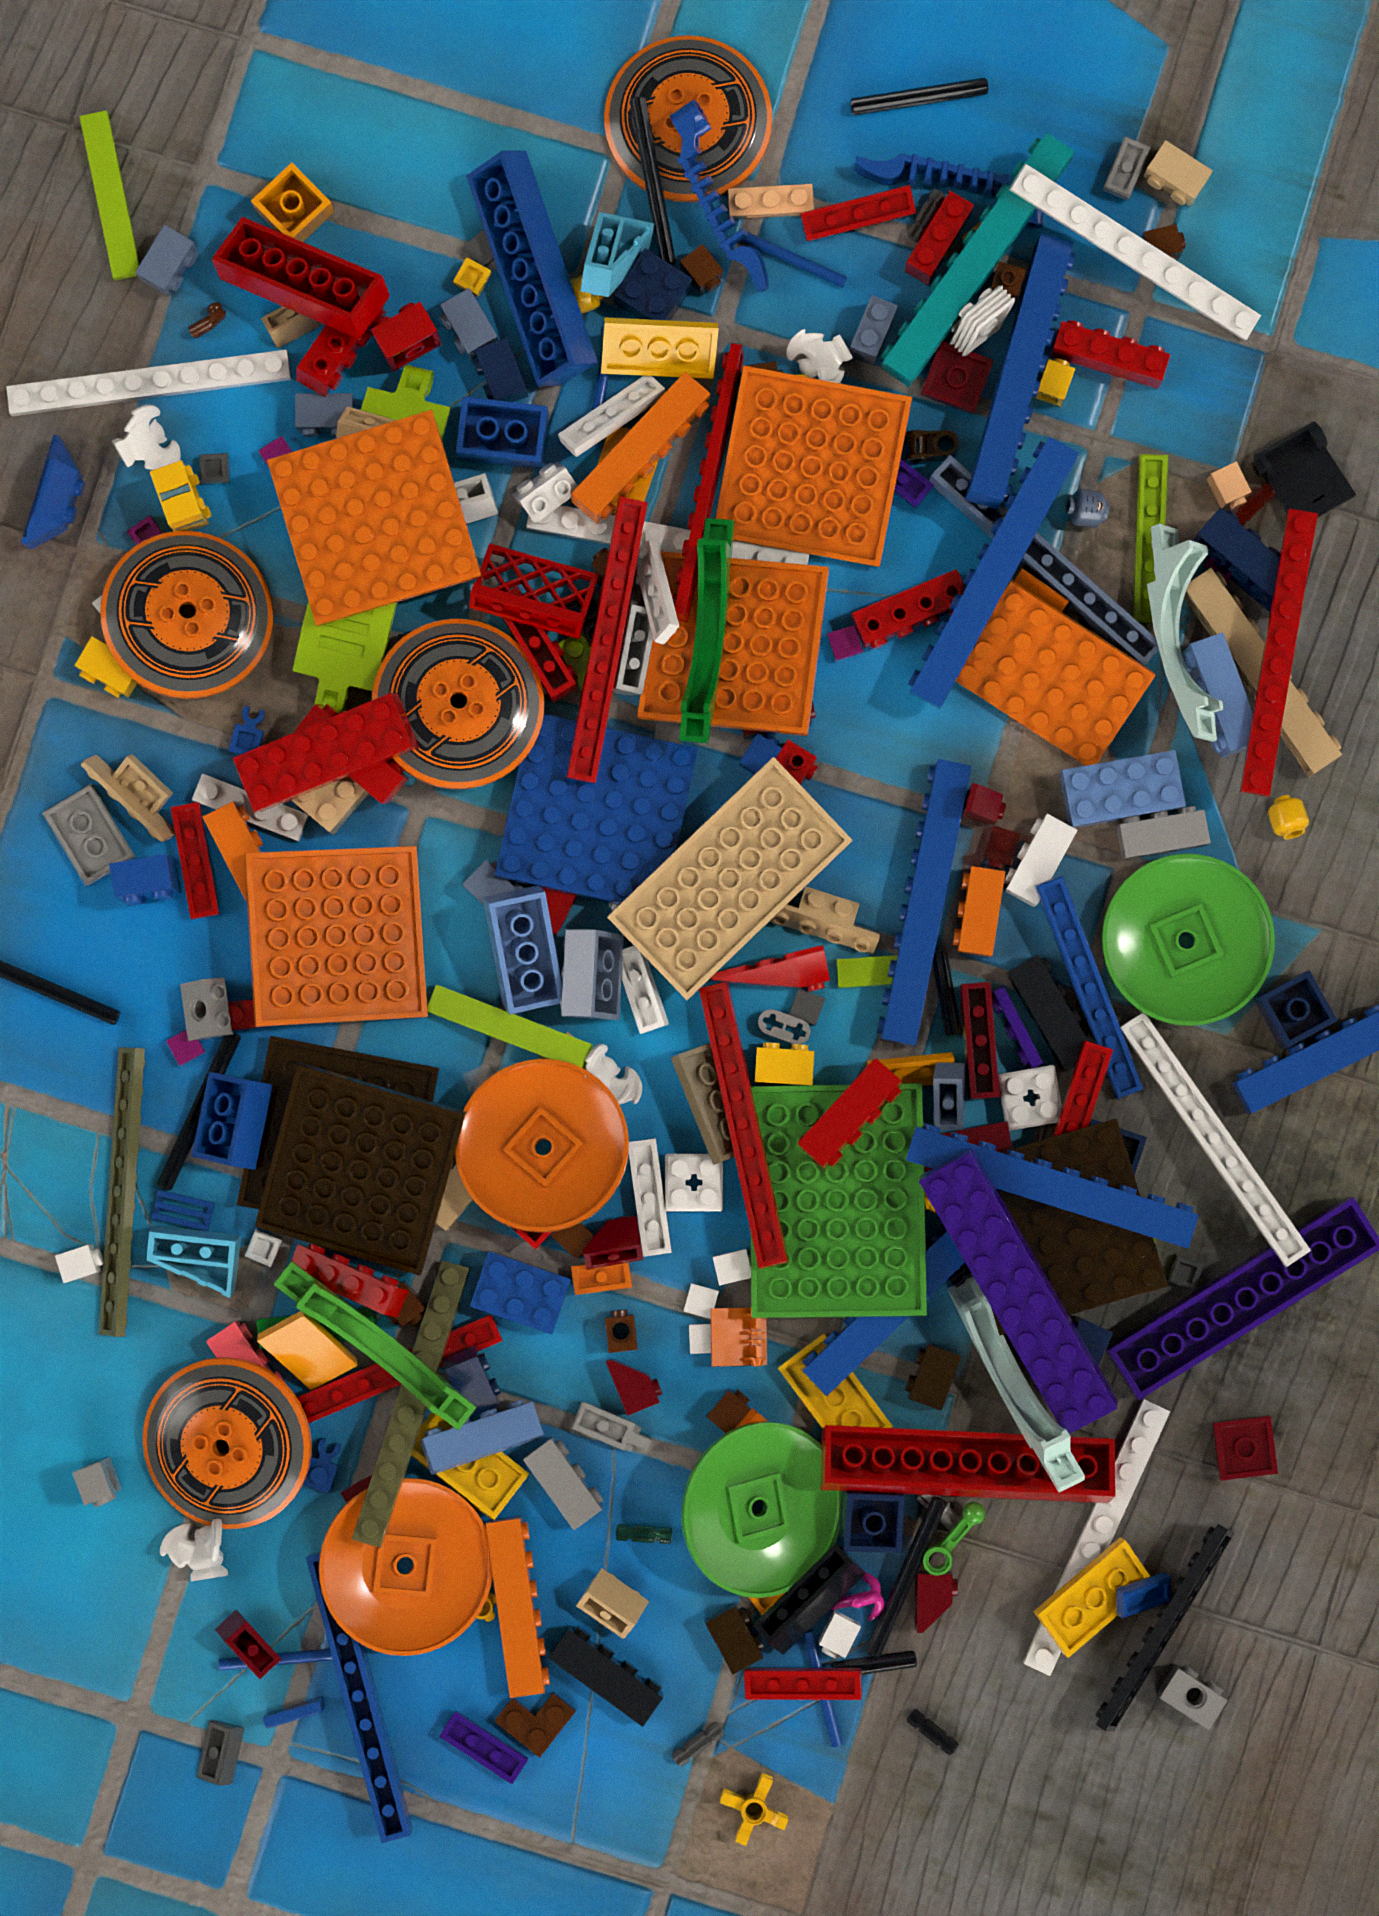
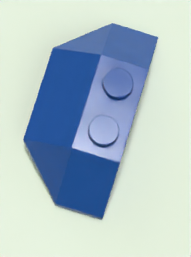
M54 434L21 539V543L28 549H34L67 531L69 523L72 524L76 517L77 508L74 506L77 496L81 497L85 486V481L82 480L83 475L67 446L59 436Z

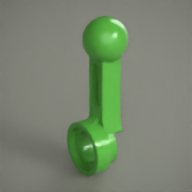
M967 1503L962 1510V1517L943 1540L928 1547L925 1551L923 1564L930 1574L938 1576L950 1570L952 1566L951 1551L973 1525L980 1524L985 1518V1509L980 1503ZM934 1552H941L945 1555V1561L939 1566H934L929 1562L930 1555Z

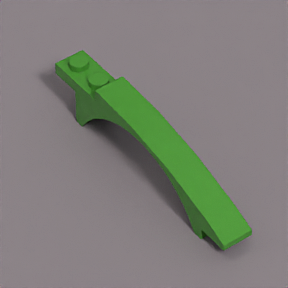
M294 1261L289 1263L274 1282V1286L296 1302L295 1307L326 1325L369 1356L413 1393L431 1412L439 1415L458 1431L477 1408L387 1332L341 1296L332 1292Z

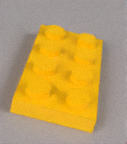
M604 317L601 374L680 377L686 372L692 378L714 379L718 323Z
M824 1333L777 1367L823 1429L825 1425L893 1427L853 1372L828 1396H825L801 1371L805 1366L802 1361L812 1351L815 1350L819 1353L826 1346L823 1343L826 1339Z
M433 1412L421 1424L411 1457L428 1470L429 1468L420 1444L422 1438L426 1437L425 1432L442 1427L443 1431L454 1428ZM499 1452L434 1475L494 1521L530 1473L503 1452Z
M1120 1537L1033 1612L1063 1655L1069 1658L1118 1616L1116 1589L1149 1578L1150 1575L1126 1540Z

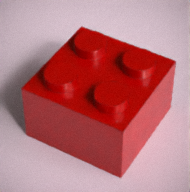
M411 302L404 305L399 310L400 313L391 318L386 316L379 319L374 324L375 327L371 329L376 345L392 373L441 346L437 329L421 302L416 304Z

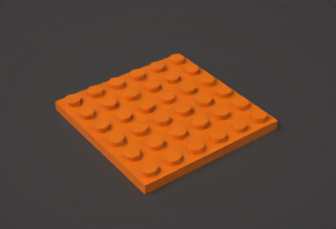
M743 365L715 519L735 521L733 540L880 567L912 397Z
M433 410L267 460L316 626L482 577Z
M660 551L671 595L677 594L679 584L676 583L677 571L679 566L683 567L685 557L682 556V553ZM731 558L729 578L731 584L721 667L712 720L713 727L808 736L829 567ZM698 577L688 623L678 621L679 628L664 645L654 642V639L652 641L643 694L640 695L637 715L639 719L681 723V701L689 678L695 641Z
M417 846L244 854L255 1027L428 1017Z

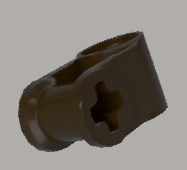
M911 430L905 433V439H907L905 462L945 461L949 455L954 458L957 454L959 441L956 434L952 431ZM942 440H948L953 444V448L945 452L939 449L938 443ZM916 442H918V452L916 451Z

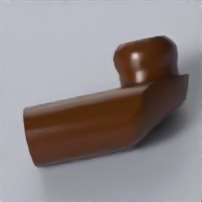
M219 302L210 304L207 308L209 315L188 327L190 334L195 339L208 333L225 319L226 310L222 308Z

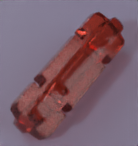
M1264 484L1257 491V494H1254L1238 510V513H1234L1239 518L1238 523L1244 526L1247 523L1246 520L1249 521L1265 505V502L1274 497L1276 492L1270 485Z

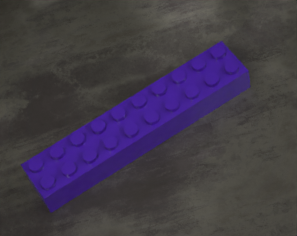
M973 1148L965 1150L922 1174L919 1179L920 1185L1059 1426L1071 1434L1118 1409V1400Z
M1345 1197L1296 1228L1311 1251L1288 1267L1284 1266L1272 1247L1268 1245L1108 1345L1105 1351L1134 1398L1141 1400L1379 1251V1237L1354 1197Z

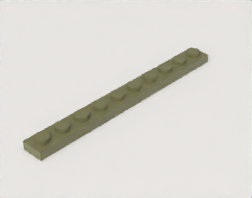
M119 1047L99 1335L125 1337V1328L127 1326L126 1314L127 1299L129 1297L128 1285L129 1270L131 1268L130 1256L133 1239L132 1227L135 1210L134 1198L137 1181L136 1169L137 1155L139 1153L138 1140L139 1126L141 1124L140 1111L141 1097L143 1095L142 1083L143 1069L145 1067V1048Z
M443 1260L441 1261L412 1351L416 1357L436 1373H438L470 1274L468 1267ZM403 1384L401 1385L352 1536L354 1541L377 1548H382L427 1408Z

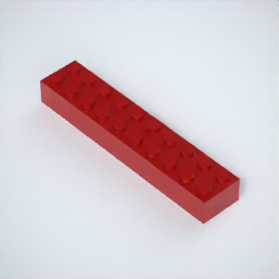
M825 1425L821 1432L820 1490L1109 1503L1116 1497L1115 1439L1071 1437L1070 1451L1083 1471L1085 1480L1058 1493L1033 1448L1030 1449L1022 1434Z

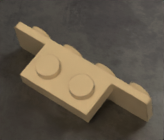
M133 754L127 756L116 771L111 769L98 755L87 758L81 763L88 776L98 781L107 790L111 798L119 801L132 818L140 821L153 838L165 842L175 836L174 828L158 813L173 792Z
M806 886L799 908L786 904L770 920V922L778 926H786L803 934L814 935L831 943H839L854 948L859 952L874 954L880 937L877 933L853 926L859 903Z

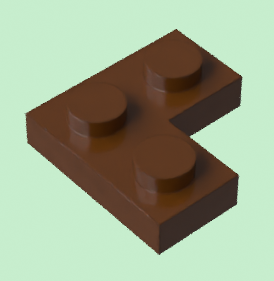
M555 1692L551 1694L536 1714L516 1698H511L496 1717L495 1722L540 1758L574 1715L576 1709Z

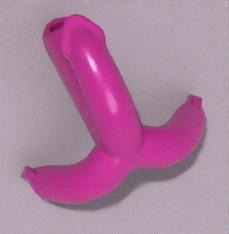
M866 1572L862 1579L870 1585L871 1590L843 1596L831 1610L851 1606L861 1608L862 1606L875 1603L872 1612L868 1616V1620L872 1621L882 1613L885 1605V1600L881 1596V1585L877 1578Z

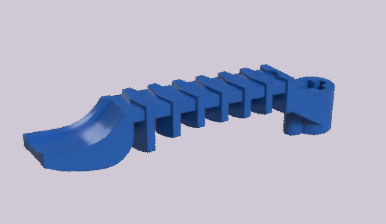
M693 99L670 115L675 128L683 139L681 154L676 160L680 165L682 164L685 170L683 174L689 179L692 185L690 188L692 192L696 193L699 199L698 204L704 209L706 213L705 218L711 223L713 227L712 232L717 236L720 248L725 251L728 259L738 261L748 269L758 292H763L769 288V280L761 253L752 246L734 248L733 245L747 237L748 233L745 228H742L728 236L726 231L737 223L732 216L721 222L719 217L728 210L723 203L716 208L714 207L712 202L721 197L716 189L709 194L705 189L713 184L714 181L710 175L703 179H700L698 175L707 169L703 160L698 163L695 158L702 153L699 148V137L711 130L712 127L701 106Z
M901 153L889 161H874L856 156L854 169L855 172L873 182L890 186L896 184L901 179L903 168H907L906 185H910L911 188L916 186L917 172L920 171L924 172L922 184L925 186L932 184L934 174L939 176L938 185L942 187L947 185L948 178L954 179L953 188L956 190L962 189L963 181L969 182L968 192L972 194L977 193L978 185L984 186L983 195L988 198L992 197L993 192H998L1004 183L1007 185L1011 183L1009 174H1004L1003 176L996 175L994 171H988L987 173L980 171L976 167L973 169L965 168L964 164L956 166L949 164V161L939 162L934 161L931 157L927 159L921 158L918 154L910 156ZM1037 208L1024 228H1042L1045 213Z

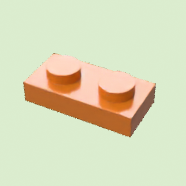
M629 1263L589 1270L586 1269V1264L571 1266L575 1295L632 1287Z

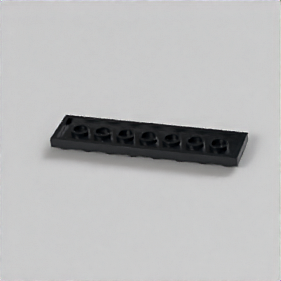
M1220 1524L1216 1528L1212 1526L1209 1528L1203 1538V1542L1206 1543L1200 1553L1196 1551L1187 1565L1191 1569L1186 1577L1183 1578L1181 1576L1172 1589L1175 1593L1171 1602L1165 1601L1157 1614L1160 1620L1154 1628L1150 1626L1142 1638V1642L1145 1643L1139 1653L1135 1651L1128 1660L1126 1666L1130 1669L1125 1677L1122 1678L1120 1676L1111 1689L1114 1695L1108 1703L1104 1701L1096 1713V1717L1099 1719L1095 1725L1104 1731H1115L1235 1533Z

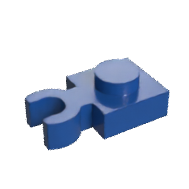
M249 706L244 707L242 716L245 722L244 725L235 724L228 750L230 753L241 755L261 746L265 732L257 729V727L265 719L264 710L260 709L258 717L251 719L249 717L251 708Z
M323 1438L318 1444L320 1456L319 1458L311 1456L310 1467L303 1485L329 1493L339 1466L331 1461L332 1458L339 1454L341 1444L337 1443L333 1452H327L324 1448L326 1439Z

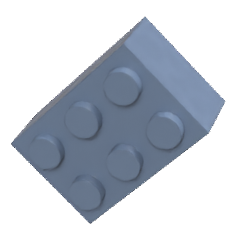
M566 929L563 940L564 966L561 971L563 990L560 998L561 1016L589 1020H619L624 935L600 930Z

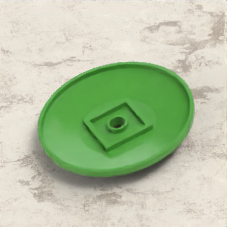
M1200 854L1166 856L1154 860L1135 871L1123 882L1112 897L1102 927V952L1105 965L1119 992L1130 1004L1145 1015L1174 1025L1195 1026L1208 1024L1224 1019L1241 1009L1255 996L1263 985L1269 973L1274 955L1275 934L1269 908L1257 887L1248 877L1232 865ZM1182 933L1192 935L1194 943L1191 948L1185 949L1179 945L1178 938Z
M769 1421L754 1422L725 1433L701 1455L690 1473L685 1486L681 1507V1523L689 1554L700 1571L717 1586L740 1596L763 1598L788 1592L836 1543L840 1531L842 1491L820 1490L821 1444L806 1432L787 1424ZM760 1499L763 1503L762 1511L754 1515L752 1505L756 1500Z

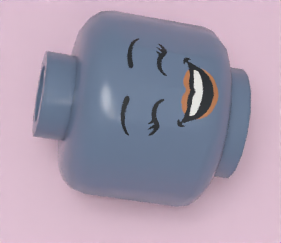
M1078 489L1072 497L1067 498L1065 513L1069 514V519L1073 525L1097 528L1101 522L1104 523L1107 520L1109 501L1105 500V496L1101 492Z

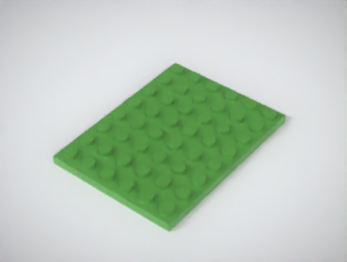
M922 1083L902 1084L899 1087L902 1090L901 1094L891 1104L887 1101L880 1108L883 1113L872 1125L868 1122L860 1130L863 1135L853 1146L847 1144L841 1151L843 1157L834 1167L828 1165L825 1169L806 1154L797 1143L850 1085L751 1087L789 1261L788 1263L763 1269L758 1268L751 1235L752 1318L927 1316L925 1195L919 1183L920 1176L924 1174V1166L906 1160L916 1127H923Z

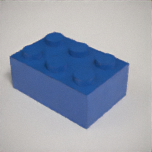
M463 396L456 445L458 460L542 469L549 419L548 406Z
M209 1072L191 1156L228 1166L255 1170L273 1085Z
M490 1250L488 1251L470 1307L553 1334L572 1278Z

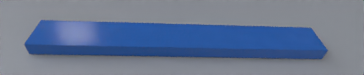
M1063 875L1035 885L1090 1034L1095 1044L1113 1049L1106 1076L1115 1099L1118 1100L1143 1090L1142 1083Z

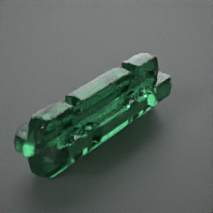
M618 1524L616 1527V1540L628 1541V1539H632V1542L655 1543V1541H659V1544H670L672 1542V1529L666 1527L656 1529V1527L639 1525L629 1527V1525Z

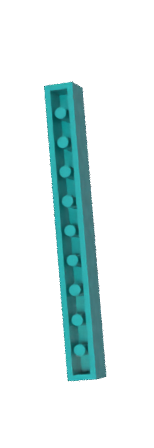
M1048 132L1042 140L1038 137L1035 139L1028 150V153L1031 155L1027 161L1023 162L1021 160L1011 174L1014 176V179L1009 185L1006 183L1002 185L995 196L998 199L997 203L993 208L988 206L979 219L982 224L977 231L971 229L963 241V244L966 246L960 254L955 252L946 265L949 270L944 277L939 274L930 287L933 292L926 300L923 297L914 309L917 315L912 322L906 321L897 334L900 336V339L895 346L890 343L883 352L881 358L884 361L881 369L910 388L951 328L960 318V311L972 301L1037 210L1035 206L1009 190L1023 165H1029L1056 183L1072 161L1075 151Z

